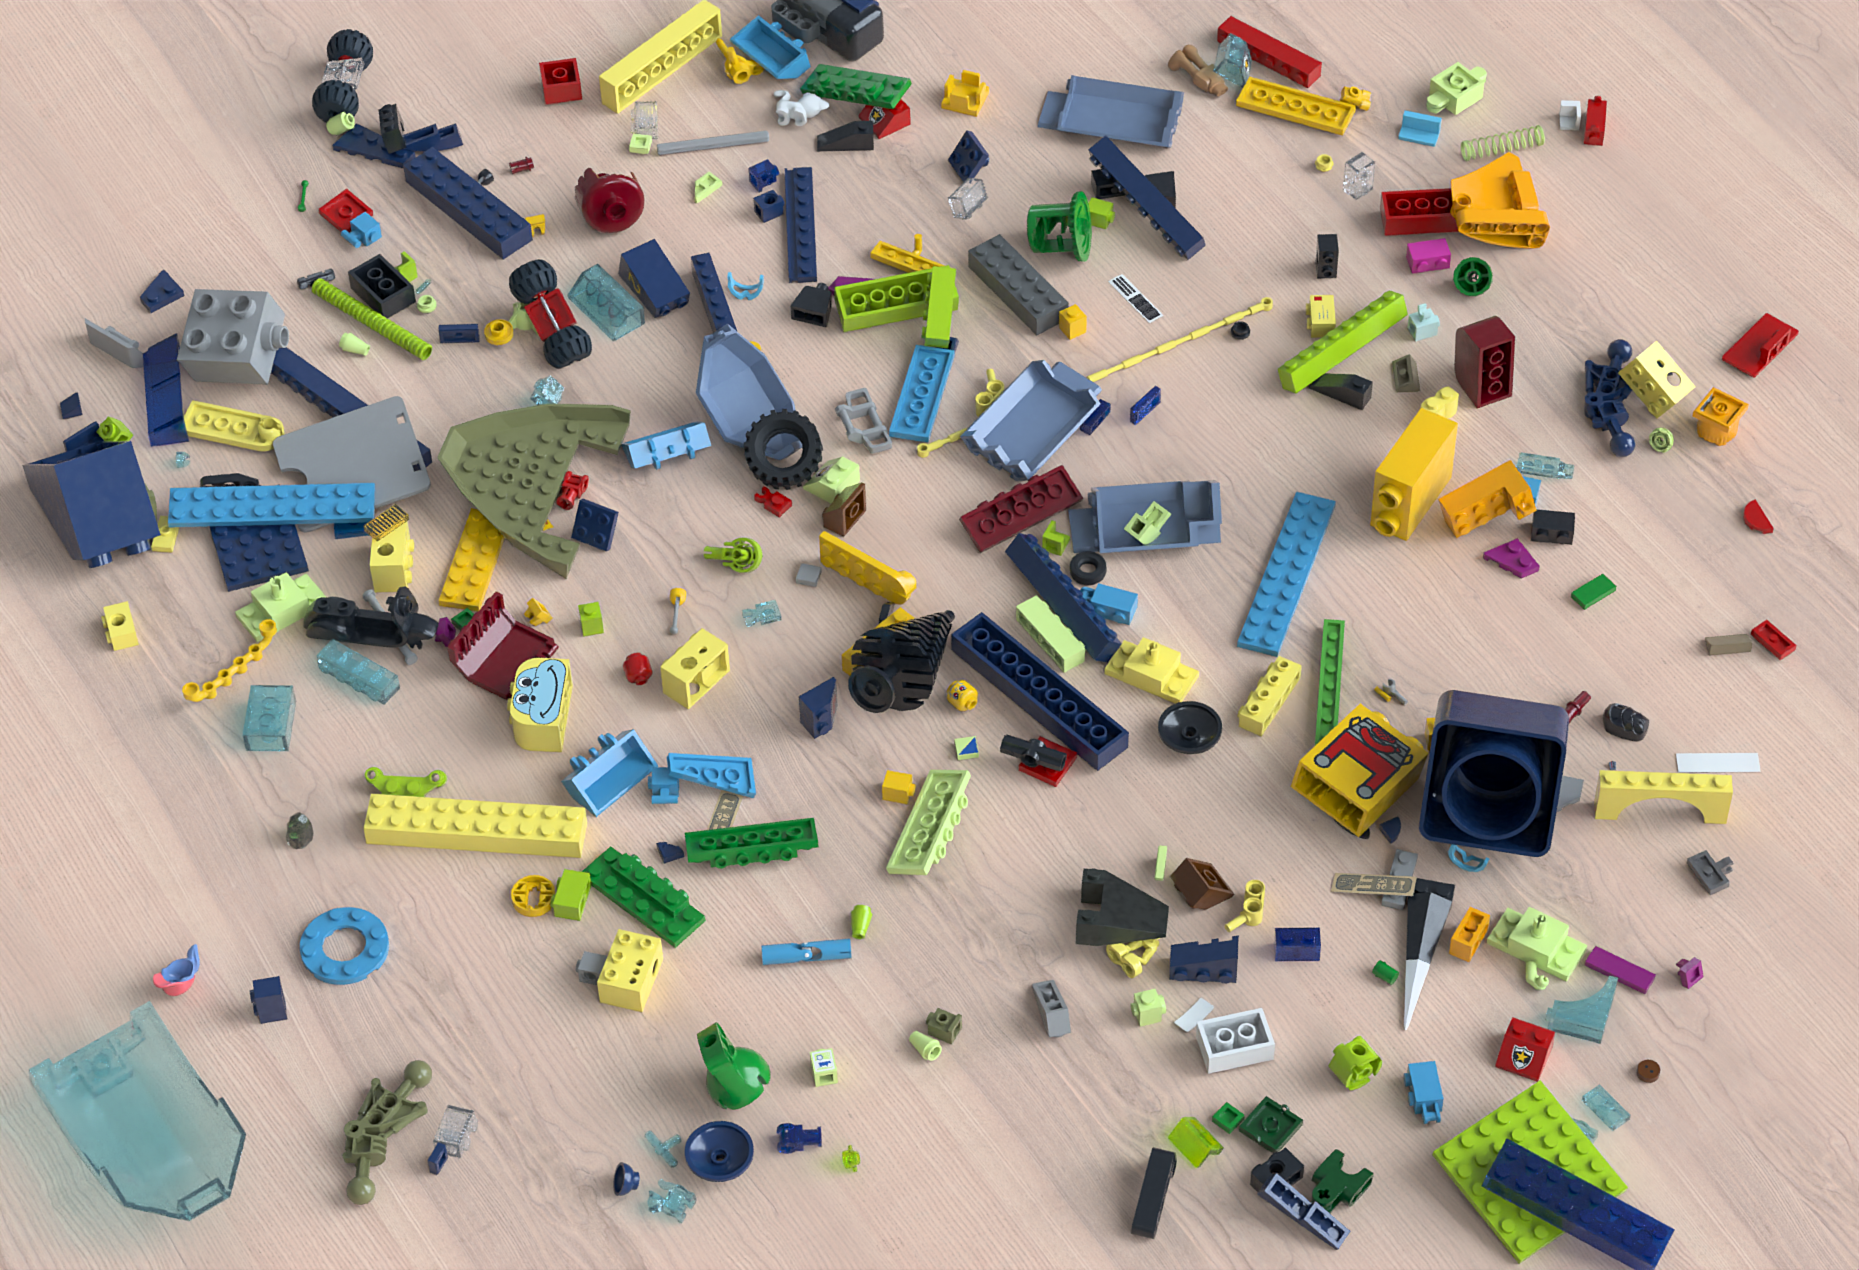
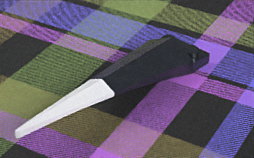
M1417 878L1413 896H1408L1404 1030L1408 1029L1430 963L1450 913L1455 891L1454 884Z

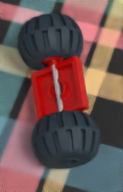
M532 260L521 265L511 273L509 277L510 292L519 302L528 304L524 308L540 339L544 342L543 352L547 362L553 367L561 369L568 365L570 366L575 360L581 361L590 356L592 342L588 333L575 325L577 321L561 290L559 288L556 289L557 275L554 268L545 260Z

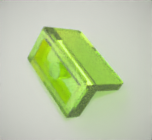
M1182 1117L1168 1136V1139L1196 1168L1201 1167L1209 1155H1219L1224 1149L1195 1117Z

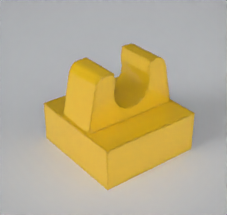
M544 214L525 218L531 224L532 237H534V229L536 228L540 229L542 235L545 234L546 221Z
M531 598L527 602L529 607L524 615L529 619L532 618L529 621L530 624L537 626L543 621L548 623L553 619L546 607L539 601Z

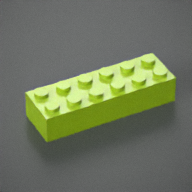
M932 268L835 287L834 300L843 332L923 317L924 308L928 309L929 304L925 303L926 291H930V285H927L928 273H932ZM956 286L954 287L952 311L958 310L959 296Z

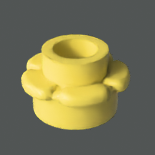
M1327 154L1319 155L1315 161L1316 168L1322 172L1331 170L1334 165L1331 156Z

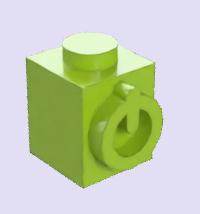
M109 416L100 423V427L96 431L104 441H130L133 437L132 432L120 420Z

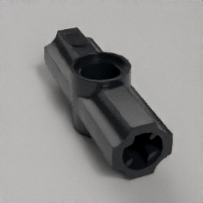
M1004 735L1000 746L1001 753L1019 758L1029 767L1041 765L1062 771L1067 759V753L1048 748L1041 740L1034 738L1026 741L1011 735Z

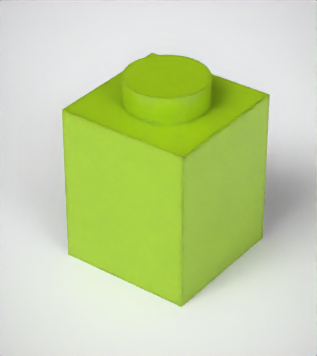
M1091 197L1088 203L1091 226L1107 229L1109 223H1113L1115 218L1113 203Z
M599 602L578 605L583 637L604 633Z

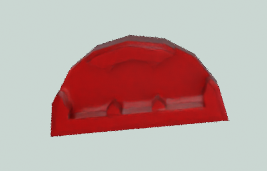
M1756 499L1750 501L1744 510L1743 519L1745 524L1751 530L1754 528L1758 531H1763V534L1773 533L1774 528Z

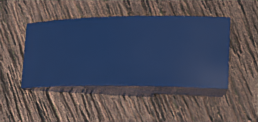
M456 123L440 129L437 128L436 124L404 134L407 148H404L405 150L427 151L434 147L437 151L463 145Z

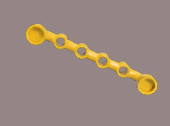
M271 619L263 620L259 624V629L264 638L258 644L250 645L245 655L236 657L233 660V665L228 669L220 670L218 677L212 682L204 683L201 691L197 683H186L182 687L184 698L193 702H199L205 698L213 699L216 697V689L220 685L224 687L231 685L232 675L235 673H245L249 661H259L262 659V651L270 644L272 637L277 632L276 623Z

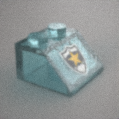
M1230 33L1219 45L1213 72L1242 88L1249 78L1252 65L1247 42Z

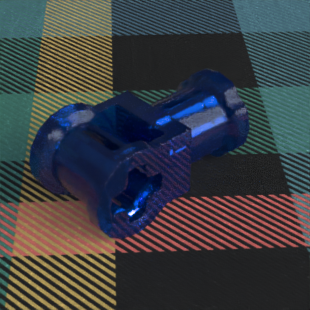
M784 1123L780 1124L776 1129L779 1135L777 1150L780 1153L789 1154L795 1151H804V1145H818V1147H822L821 1126L817 1127V1129L803 1130V1125Z

